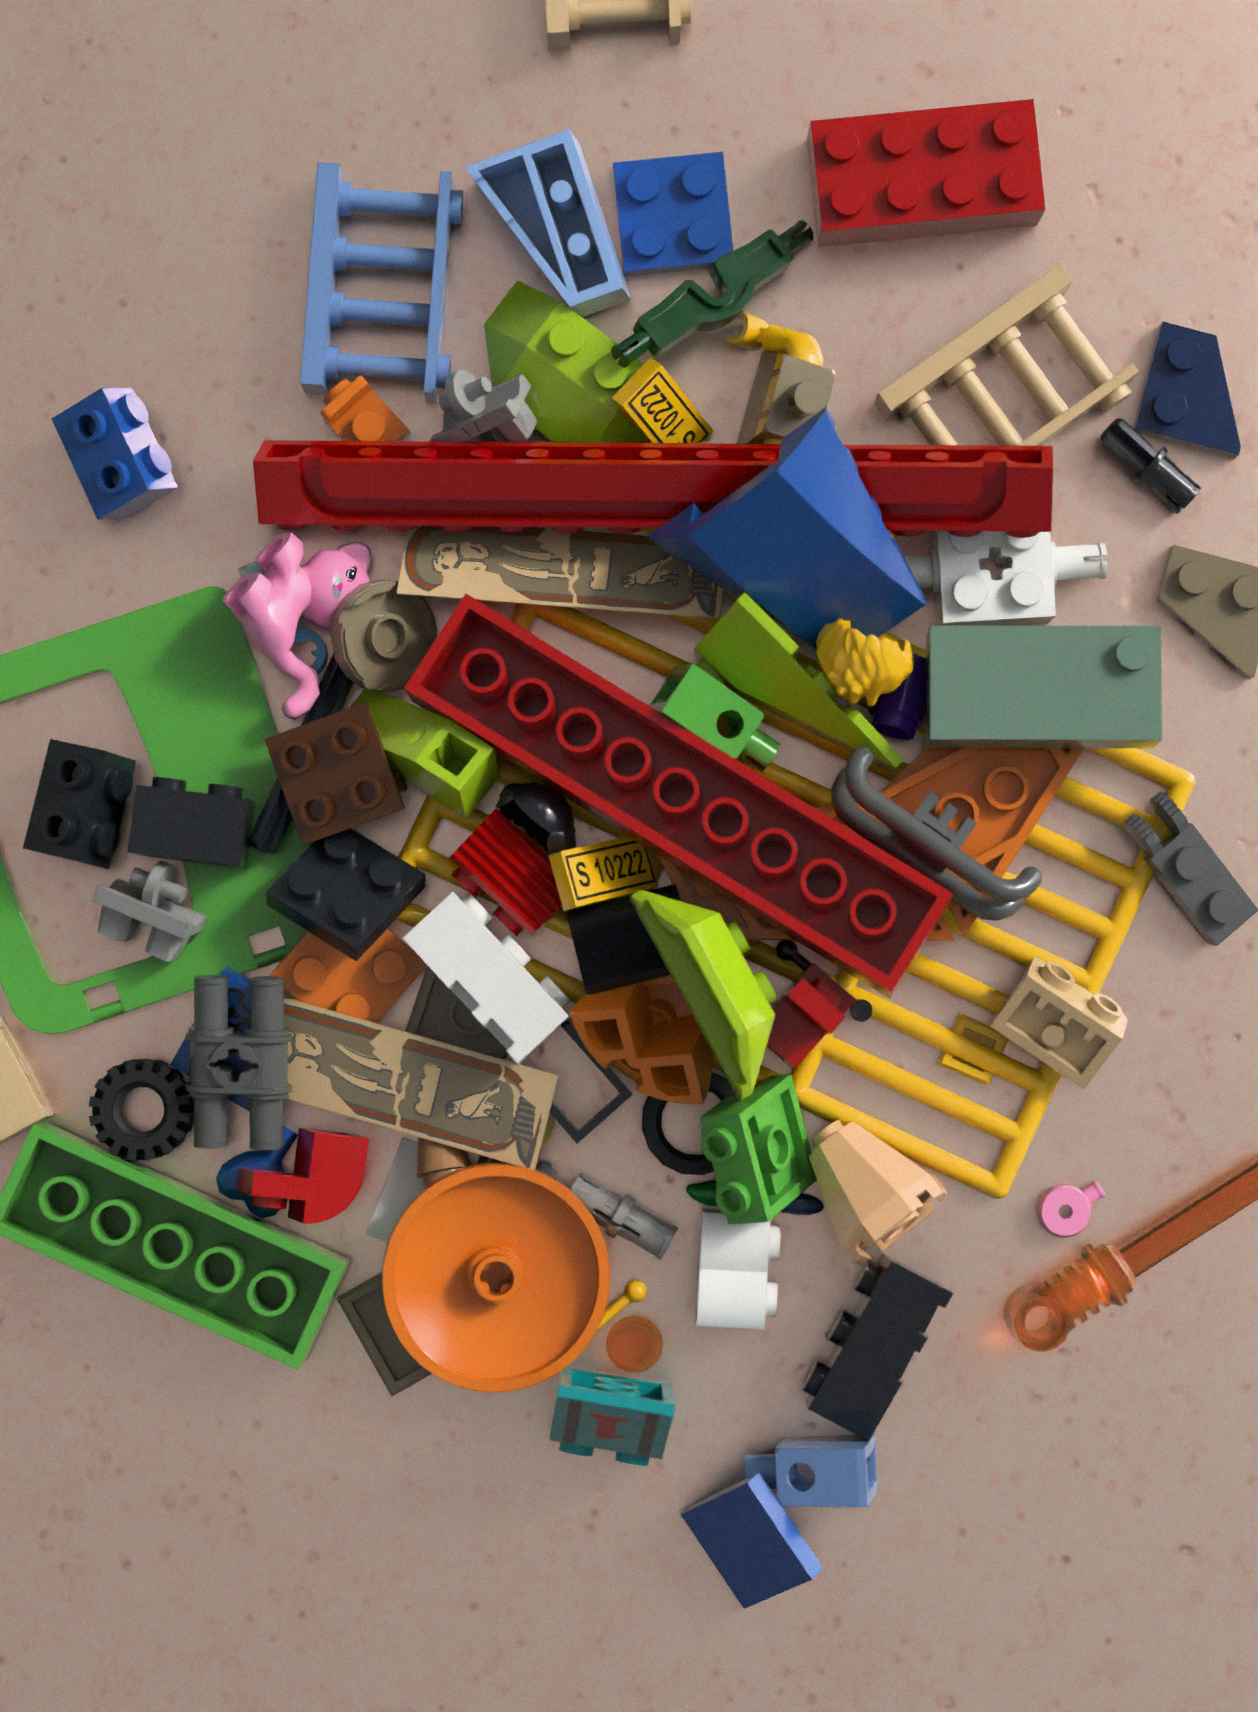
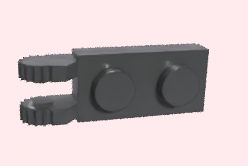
M1160 791L1150 799V803L1155 813L1171 831L1172 834L1161 843L1158 836L1152 831L1151 826L1143 818L1135 815V813L1124 821V826L1146 855L1143 858L1205 940L1210 945L1218 946L1258 912V908L1192 823H1188L1186 816L1173 800Z

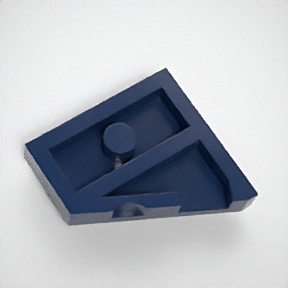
M1162 321L1155 339L1133 428L1142 435L1235 459L1240 453L1241 445L1217 336Z

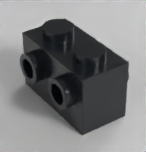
M50 739L23 849L109 869L113 853L119 843V828L126 800L133 787V772L136 760L105 750Z

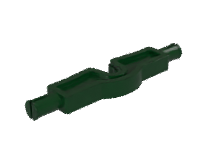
M799 220L779 236L770 229L750 243L718 258L712 264L709 275L717 287L721 298L710 296L693 280L684 281L661 303L638 318L633 327L634 334L611 348L613 358L617 360L621 357L618 364L625 368L647 351L652 356L659 357L695 331H712L731 323L744 310L753 292L785 271L794 258L792 253L813 240L814 234L811 227L804 231L807 223Z

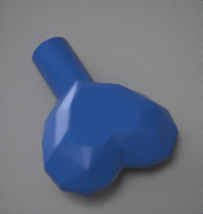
M283 1125L284 1147L281 1149L246 1151L225 1162L216 1176L219 1192L229 1199L243 1200L248 1210L259 1218L275 1216L280 1209L252 1205L253 1196L236 1190L239 1167L285 1172L281 1161L296 1140L298 1134Z

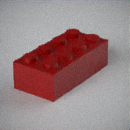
M1034 99L810 121L807 147L818 247L1037 226L1046 210Z

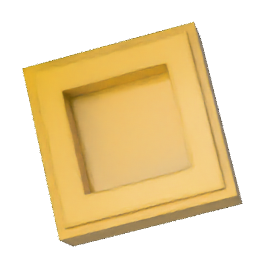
M961 1013L957 1014L951 1028L952 1031L1002 1054L1009 1040L989 1025ZM941 1051L936 1063L986 1086L990 1085L994 1075L944 1051Z

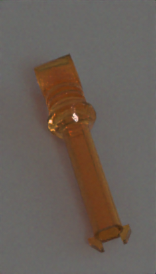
M1258 1155L1116 1246L1101 1243L1094 1248L1090 1243L1082 1247L1081 1256L1075 1260L1077 1268L1073 1269L1068 1264L1063 1268L1065 1273L1063 1277L1058 1272L1051 1275L1052 1284H1049L1047 1280H1043L1036 1286H1025L1017 1289L1008 1298L1004 1307V1320L1007 1328L1025 1347L1036 1352H1048L1058 1348L1066 1340L1068 1333L1076 1328L1073 1320L1078 1319L1081 1323H1084L1088 1320L1087 1311L1093 1316L1100 1312L1098 1304L1101 1303L1105 1308L1112 1304L1118 1306L1127 1304L1126 1295L1134 1291L1136 1277L1258 1200ZM1046 1306L1049 1311L1046 1324L1035 1331L1026 1330L1025 1318L1028 1312L1035 1307Z

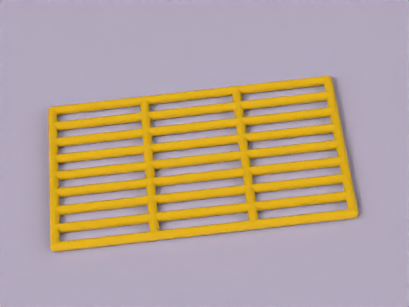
M641 528L639 531L654 532L658 528ZM517 603L510 618V621L529 632L537 616L666 677L669 676L674 666L691 664L570 607ZM666 615L705 634L720 620L715 618ZM888 632L878 637L881 640L889 638V640L897 642L901 649L904 645L903 639ZM910 643L914 654L926 658V650ZM798 652L799 656L795 660L802 667L810 664L816 670L822 671L818 661ZM865 696L856 703L867 709L871 707V705H867ZM749 702L764 714L763 722L848 761L852 752ZM925 711V713H924V723H923V727L920 728V729H916V732H919V733H921V734H923V735H925V736H926V711ZM721 714L717 719V730L723 736L727 732L728 722L726 717ZM1085 748L1169 787L1166 795L1183 812L1195 785L1194 776L1190 772L1140 749ZM739 756L736 759L814 807L831 804V789L773 762H770L761 772ZM496 757L500 774L497 782L505 786L511 783L525 784L537 782L543 784L515 765ZM901 762L890 772L872 763L868 770L892 781L909 764ZM1067 776L1054 795L1123 828H1126L1124 821L1135 813V815L1143 818L1151 826L1152 831L1158 836L1161 843L1172 834L1157 814L1153 817ZM427 794L398 858L416 869L424 870L466 890L451 875L459 866L449 857L427 847L441 817L474 832L489 815L474 809L466 819ZM565 797L572 807L574 818L617 838L627 837L621 831ZM1036 824L1024 843L1122 888L1109 918L1040 886L1025 900V905L1099 938L1086 969L978 919H975L967 934L963 936L948 907L942 917L949 930L1024 966H1028L1034 957H1038L1046 963L1048 961L1058 963L1073 975L1075 983L1093 995L1100 993L1154 872L1143 859L1146 855L1141 849L1131 868ZM519 829L542 852H544L548 856L547 852H545L544 846L540 845L537 842V837H531L527 832ZM649 849L658 882L664 868L656 853ZM1006 871L1002 878L1014 879L1017 876ZM484 890L478 895L481 898H484L496 905H499ZM411 902L396 920L414 928L431 911ZM559 909L544 927L572 939L566 912ZM747 940L750 950L742 954L745 959L792 981H795L804 972L791 960H781L776 954V948L759 940ZM919 953L907 971L911 975L995 1014L1009 997V995ZM533 958L524 966L538 983L548 976L570 1001L576 1004L586 995L583 982ZM839 968L836 976L824 971L856 1000L864 999L868 1001L873 1009L871 1018L944 1052H948L974 1066L991 1072L1004 1080L1028 1090L1029 1093L1015 1122L833 1037L834 1030L831 1034H826L795 1069H792L791 1075L800 1108L831 1123L839 1120L843 1126L853 1121L905 1157L992 1198L1001 1199L1005 1197L1062 1074L1044 1062L1038 1071L856 986L858 979ZM713 1053L712 1067L723 1072ZM825 1057L1005 1141L1006 1144L993 1172L987 1171L809 1088L822 1058ZM761 1065L754 1087H758L773 1075L782 1074Z

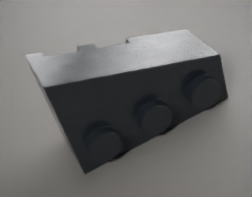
M882 1253L877 1263L868 1260L854 1287V1290L861 1293L852 1313L850 1314L842 1310L828 1337V1340L835 1345L826 1363L824 1364L817 1360L802 1387V1391L809 1394L805 1404L810 1411L867 1441L872 1437L903 1382L901 1377L914 1352L920 1353L926 1343L928 1334L925 1331L938 1306L946 1308L954 1294L943 1284Z

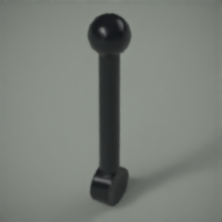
M781 940L777 944L776 954L781 960H791L803 971L812 964L798 952L797 944L793 940ZM857 999L849 1008L851 1017L859 1022L867 1021L871 1017L873 1010L871 1004L864 999Z

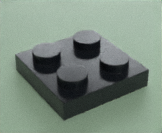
M350 828L314 841L266 891L267 906L357 962L425 888L426 874Z

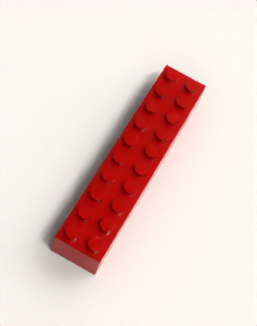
M468 594L464 595L404 687L413 703L425 710L450 719L492 746L495 754L543 784L562 793L564 797L889 999L951 902L953 893Z

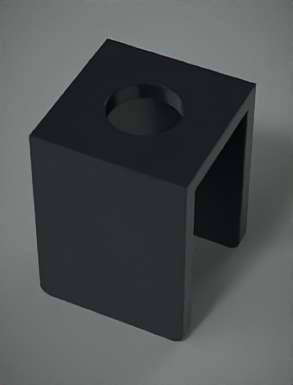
M566 1020L560 1026L620 1092L580 1129L574 1125L552 1100L549 1113L578 1144L630 1098L633 1093L609 1066L605 1069L594 1059L581 1041L575 1027Z

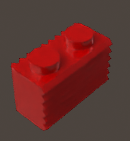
M497 808L449 857L459 866L451 875L475 898L483 890L500 905L492 914L515 936H518L526 929L534 937L562 907L549 857Z

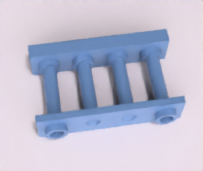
M317 162L300 384L306 395L326 396L328 394L329 380L338 381L339 375L356 377L361 375L362 377L424 381L423 393L426 402L438 404L439 388L445 389L446 378L451 373V355H442L451 224L462 223L463 190H454L452 172L440 171L439 194L353 188L352 182H344L345 178L340 164ZM352 211L437 217L435 248L426 249L349 243L348 237H340L342 216H351ZM347 266L431 271L433 274L430 304L345 298L344 292H336L337 270L346 271ZM343 320L428 326L426 359L340 353V347H332L333 325L342 326Z

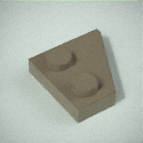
M1172 545L1169 549L1156 601L1176 619L1184 621L1191 628L1192 633L1208 647L1212 646L1233 664L1238 674L1249 679L1255 677L1258 665V567Z

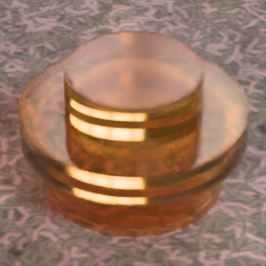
M631 1315L621 1318L611 1327L607 1336L606 1347L611 1361L618 1368L626 1372L638 1373L648 1370L658 1361L662 1352L663 1341L658 1327L651 1320L643 1316Z

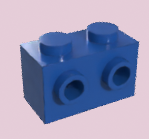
M101 388L52 418L53 424L97 520L128 518L178 488L171 474V461L165 450L158 445L149 426L146 406L135 395L132 388Z

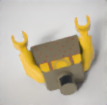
M742 311L737 317L744 320L742 333L736 338L726 335V340L751 351H756L763 346L765 351L761 354L736 444H781L783 437L828 405L835 380V371L822 367L823 356L820 346L814 337L774 324L768 326L765 320ZM701 441V442H698V443H710V442H708V441Z

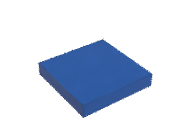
M759 1473L692 1504L681 1514L744 1609L811 1581L823 1570L822 1565Z

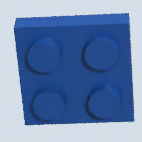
M723 152L613 163L624 277L711 268L718 258L733 251Z

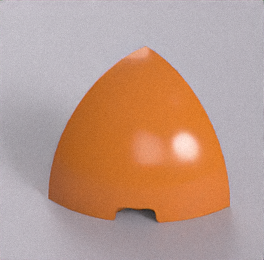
M671 975L596 994H586L573 1007L570 1015L574 1027L589 1053L603 1068L606 1069L608 1066L613 1065L622 1073L637 1082L636 1090L647 1096L673 1103L704 1104L712 1074L713 1052Z

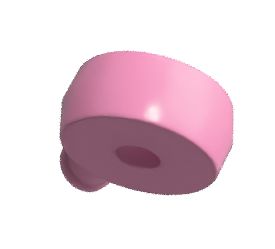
M1097 1181L1092 1182L1091 1185L1083 1190L1067 1184L1053 1186L1040 1198L1037 1210L1039 1221L1042 1227L1053 1236L1060 1238L1073 1237L1087 1226L1091 1215L1090 1205L1100 1198H1104L1105 1193ZM1062 1205L1069 1207L1070 1211L1066 1217H1060L1059 1208Z

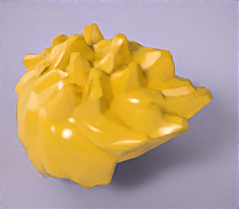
M838 618L834 623L825 624L816 641V655L819 667L834 685V691H837L838 695H842L843 698L854 704L865 696L867 705L874 706L880 694L893 692L902 681L908 678L915 663L908 640H904V645L901 649L897 642L891 641L889 638L881 640L872 634L868 636L862 634L859 630L851 628L849 620H843L842 618Z

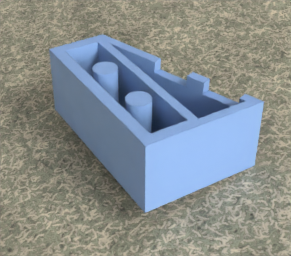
M570 129L464 167L574 312L581 317H585L631 300L580 143Z

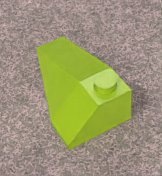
M746 593L730 607L694 648V655L700 660L696 666L743 699L849 752H853L859 747L868 748L874 757L872 763L890 772L904 760L858 710L850 704L843 707L836 700L839 695L837 691H834V685L822 671L816 670L810 664L802 667L795 660L799 656L796 651L798 648L797 644Z

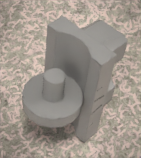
M458 370L450 374L445 382L446 395L439 398V405L444 411L443 429L441 432L432 435L430 441L498 442L489 431L495 427L507 442H523L527 440L538 422L524 401L531 388V384L522 373L492 387L487 377L477 379L466 370Z
M159 861L150 873L137 867L134 868L130 875V883L116 879L110 887L102 884L98 885L92 900L102 905L97 931L99 934L117 941L126 942L133 938L137 923L141 921L152 926L145 951L149 955L167 962L176 960L181 956L190 936L203 932L208 916L178 904L183 902L187 888L173 882L175 876L174 865L165 861Z

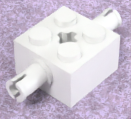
M930 531L931 549L929 550V555L904 556L919 587L931 588V592L934 593L936 625H1045L1056 617L1054 586H1056L1057 580L1106 579L1107 561L1084 562L1102 560L1103 556H1107L1104 542L1092 545L1055 547V543L1051 541L1050 532H1039L1033 537L1017 538L1009 536L1005 532L982 531L979 535L973 537H957L949 534L948 531ZM988 556L994 557L996 564L1004 566L1005 570L1000 573L996 580L991 579L990 571L980 570V565L986 561Z

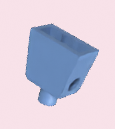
M873 1434L869 1441L858 1435L784 1438L775 1447V1454L746 1455L745 1479L759 1473L770 1489L777 1490V1500L781 1506L868 1507L878 1491L876 1437ZM797 1463L808 1465L813 1470L815 1478L808 1479L803 1477L798 1471Z

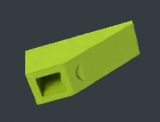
M364 689L350 707L367 701L391 770L399 769L406 780L467 819L500 777L494 748L446 717L382 692Z

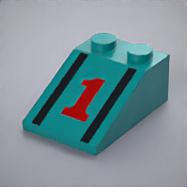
M566 1367L560 1374L549 1440L560 1442L559 1450L562 1452L592 1456L594 1448L616 1451L615 1460L619 1462L648 1466L650 1457L662 1459L675 1409L673 1385Z

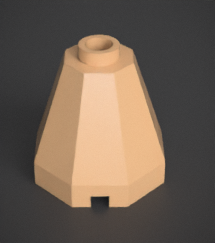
M837 1120L824 1128L812 1140L816 1145V1149L809 1155L810 1162L839 1244L855 1264L862 1265L872 1259L865 1249L875 1244L883 1252L928 1218L935 1210L929 1202L931 1198L943 1202L949 1196L936 1177L853 1121L843 1126Z

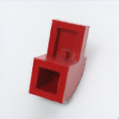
M813 962L778 998V1001L771 1006L775 1018L766 1046L790 1068L795 1069L826 1034H831L845 1019L844 1013L856 1000Z
M299 1128L293 1172L239 1167L236 1190L253 1196L252 1205L259 1207L286 1209L287 1199H290L288 1218L303 1224H313L329 1220L344 1211L360 1190L365 1173L369 1138L353 1133Z

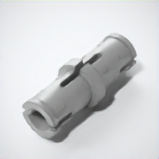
M582 1173L579 1174L570 1189L583 1202L596 1223L607 1228L605 1234L614 1239L616 1235H619L653 1254L659 1260L662 1259L678 1230L677 1227L671 1226L634 1205L636 1199L626 1194L623 1199L586 1178Z

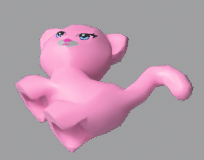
M292 532L283 533L274 537L256 556V562L264 572V576L259 572L245 574L228 590L222 599L240 621L243 632L253 648L270 658L281 673L298 681L300 689L295 695L286 699L282 705L283 714L288 718L296 720L307 714L320 695L317 671L298 659L290 651L294 642L299 617L302 614L307 621L318 628L327 629L331 635L334 614L343 598L359 584L370 582L366 572L370 567L372 554L370 548L363 543L352 542L343 544L336 550H319L304 565L299 566L304 556L303 543Z

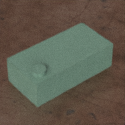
M930 625L926 634V748L1153 749L1162 741L1161 626Z

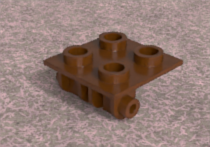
M367 701L264 739L302 846L405 809L400 793L407 790L406 778L399 769L391 770Z

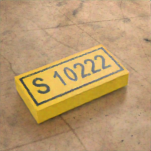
M651 357L612 397L613 401L648 443H698L705 441L714 432L663 366Z
M629 836L549 855L564 911L632 895L639 890L648 891L659 887L649 849Z

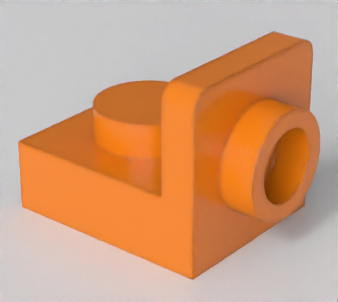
M361 375L352 383L348 379L342 380L323 399L326 407L320 414L326 425L341 441H403L410 434L409 429L373 392L369 383Z

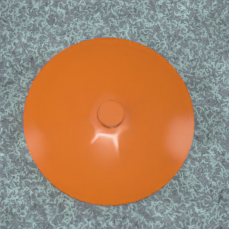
M505 1162L481 1163L462 1167L443 1175L422 1189L409 1202L394 1224L386 1244L382 1263V1291L387 1314L393 1330L408 1353L422 1367L438 1378L455 1386L480 1392H509L528 1388L548 1380L569 1366L584 1351L598 1330L605 1313L610 1290V1264L606 1244L600 1228L583 1202L569 1188L548 1174L536 1169L534 1171Z

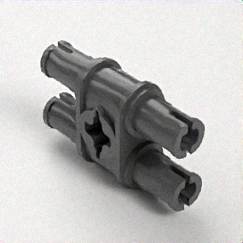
M199 975L194 977V1026L189 1027L186 1033V1040L190 1041V1082L186 1083V1091H188V1096L194 1097V1147L216 1149L228 1146V1097L233 1096V1094H244L245 1098L250 1099L249 1148L254 1150L281 1149L284 1147L283 1101L292 1092V1084L288 1083V1042L292 1041V1034L289 1033V1028L284 1027V977L257 976L250 978V1027L245 1028L244 1031H234V1027L228 1026V976ZM239 1050L240 1059L249 1060L250 1063H256L257 1065H252L239 1074L237 1065L228 1064V1061L220 1060L228 1058Z

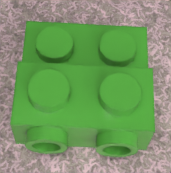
M791 1074L769 1077L753 1090L752 1095L742 1100H739L737 1096L726 1097L700 1117L702 1124L701 1148L706 1158L712 1161L716 1176V1204L720 1211L726 1215L728 1225L768 1222L817 1181L809 1159V1155L812 1152Z

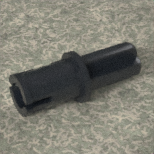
M1115 419L1103 431L1100 437L1101 441L1137 473L1133 480L1136 483L1142 481L1160 496L1176 514L1180 513L1202 489L1199 484L1180 470L1166 456L1168 450L1165 447L1156 450L1124 419Z

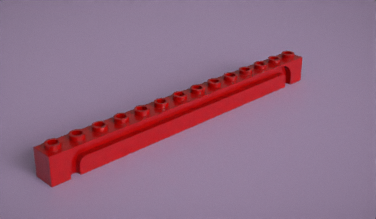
M264 440L253 460L259 524H276L277 528L289 531L303 529L308 525H331L333 529L338 531H352L364 525L386 526L387 529L397 532L410 531L418 526H441L445 531L463 532L472 529L474 526L497 527L498 530L507 533L522 532L529 527H552L554 531L560 533H576L585 528H608L614 533L629 534L637 532L641 528H660L693 503L705 514L779 460L781 444ZM843 444L845 448L848 447L858 466V474L869 496L874 497L882 513V521L887 531H891L895 535L912 537L920 535L924 531H948L949 534L957 537H973L979 535L982 531L1005 532L1012 537L1028 538L1037 535L1039 532H1051L1053 446Z

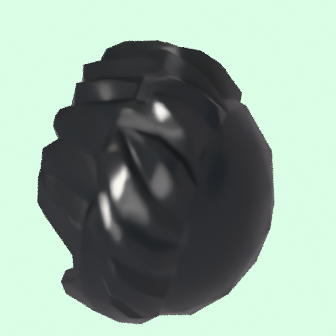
M537 782L525 784L511 783L504 786L499 794L500 798L496 808H500V812L509 821L514 820V824L524 828L531 837H537V842L544 846L548 856L576 847V829L574 828L572 807L562 793L546 784Z

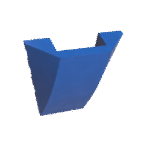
M827 406L781 439L779 460L705 514L693 503L651 533L649 540L739 599L746 593L778 626L816 651V641L820 631L825 624L834 623L838 618L849 620L851 628L859 630L862 634L866 636L872 634L878 638L926 605V598L895 538L892 539L882 521V513L874 497L869 496L858 474V466L848 447H844L835 430V422Z

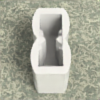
M701 1210L696 1326L764 1330L765 1316L776 1317L777 1282H767L768 1259L779 1260L780 1226H771L770 1221L728 1225L726 1215L720 1210Z

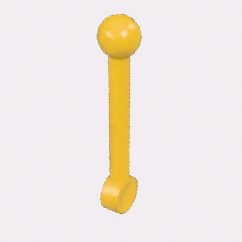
M633 1280L626 1285L625 1293L605 1309L598 1330L631 1302H640L646 1297V1286L641 1281Z

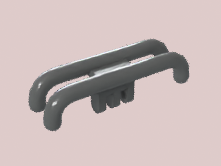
M865 747L855 749L851 753L845 768L837 774L831 788V804L838 818L851 830L952 892L951 900L983 920L999 921L1013 916L1023 906L1026 898L1040 886L1042 873L1034 866L1024 868L1014 879H1004L963 852L960 847L977 823L967 817L959 824L957 830L954 831L948 824L958 809L951 804L947 805L938 819L930 814L940 797L931 790L913 815L881 794L869 783L867 778L868 769L872 765L874 758L872 752ZM856 802H857L863 809H865V810L868 811L870 814H872L873 816H875L877 819H879L880 821H882L884 824H886L887 826H889L890 828H892L894 831H896L897 833H899V835H897V834L894 833L892 830H890L889 828H887L885 825H883L882 823H880L879 821H877L875 818H873L872 816H870L868 813H866L865 811H863V810L856 804ZM947 867V868L950 869L952 872H954L955 874H957L959 877H961L962 879H964L966 882H968L969 884H971L972 886H974L976 889H978L979 891H981L983 894H985V895H987V896H989V897H991V898H988V897L982 895L981 893H979L978 891H976L974 888H972L971 886H969L967 883H965L964 881H962L961 879H959L957 876H955L954 874H952L950 871H948V870L945 869V868Z

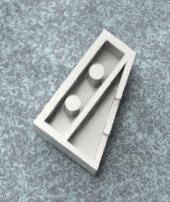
M452 891L403 939L519 1064L570 1017L563 1009L570 999L548 976L540 983L535 980L524 968L531 958L509 934L500 942L485 925L493 917L471 894L461 900Z

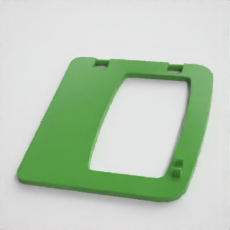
M217 586L205 587L0 655V704L95 672H110L114 676L131 710L156 777L187 781L186 791L208 794L209 784L243 788L241 798H247L255 802L252 832L278 777L264 739L279 733L248 639L243 632L240 621L222 600L227 593L223 588ZM292 818L281 845L274 855L265 854L254 849L252 846L249 847L247 869L182 861L193 910L207 915L208 918L203 932L195 935L194 939L186 945L181 956L171 962L151 956L66 985L58 984L52 979L35 945L0 850V984L13 1013L31 1030L46 1034L65 1033L193 991L194 977L199 975H221L226 967L244 974L282 961L307 930L267 906L266 891L313 842L302 846ZM280 927L285 945L255 955L249 936ZM115 982L120 1000L90 1010L84 991Z

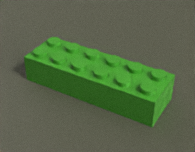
M46 1121L32 1124L0 1194L1 1236L297 1370L305 1364L351 1262V1259L139 1163L126 1160L121 1155L116 1156L108 1151V1149Z

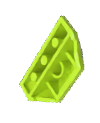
M517 280L484 323L492 387L522 373L531 384V388L524 401L538 421L534 429L551 442L648 443L612 399L644 363L635 359L627 367H621L618 364L621 357L615 360L611 352V348L614 345H618L616 342L561 301Z
M637 891L630 896V901L737 1098L742 1100L752 1095L775 1018L770 1005L778 1001V998L764 972L761 970L753 974L742 954L750 950L745 936L735 920L725 924L718 912L647 891Z

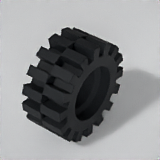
M151 1059L124 1061V1063L113 1066L106 1071L108 1074L104 1078L99 1079L94 1086L97 1090L94 1096H90L89 1106L92 1107V1116H89L91 1126L95 1125L98 1132L95 1136L98 1141L105 1143L109 1147L108 1151L116 1156L122 1155L126 1157V1160L147 1161L171 1153L170 1151L176 1147H179L185 1141L184 1137L192 1130L194 1122H192L194 1103L192 1097L188 1096V1091H186V1082L182 1078L184 1075L179 1070L168 1066L166 1062ZM138 1087L154 1090L161 1097L164 1105V1114L161 1122L154 1129L146 1132L132 1129L122 1116L124 1098L130 1091Z

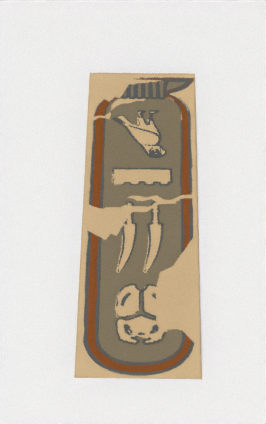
M418 526L416 529L406 532L396 594L462 599L465 594H468L474 599L482 601L720 619L723 588L649 540L650 534L653 533L652 531L618 534L611 532L608 528H585L576 533H560L554 531L552 527H529L522 532L507 533L498 530L497 527L474 526L472 529L463 532H449L443 530L441 526Z
M284 997V1027L289 1028V1033L292 1034V1041L288 1042V1083L292 1084V1092L289 1093V1097L286 1099L535 1171L559 1075Z

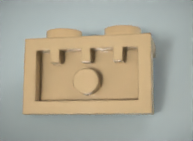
M1034 957L1027 966L1023 978L993 1017L990 1027L1085 1089L1123 1039L1128 1019L1122 1014L1121 1008L1115 1001L1101 993L1093 995L1075 983L1073 975L1060 964L1052 961L1046 963L1040 958Z

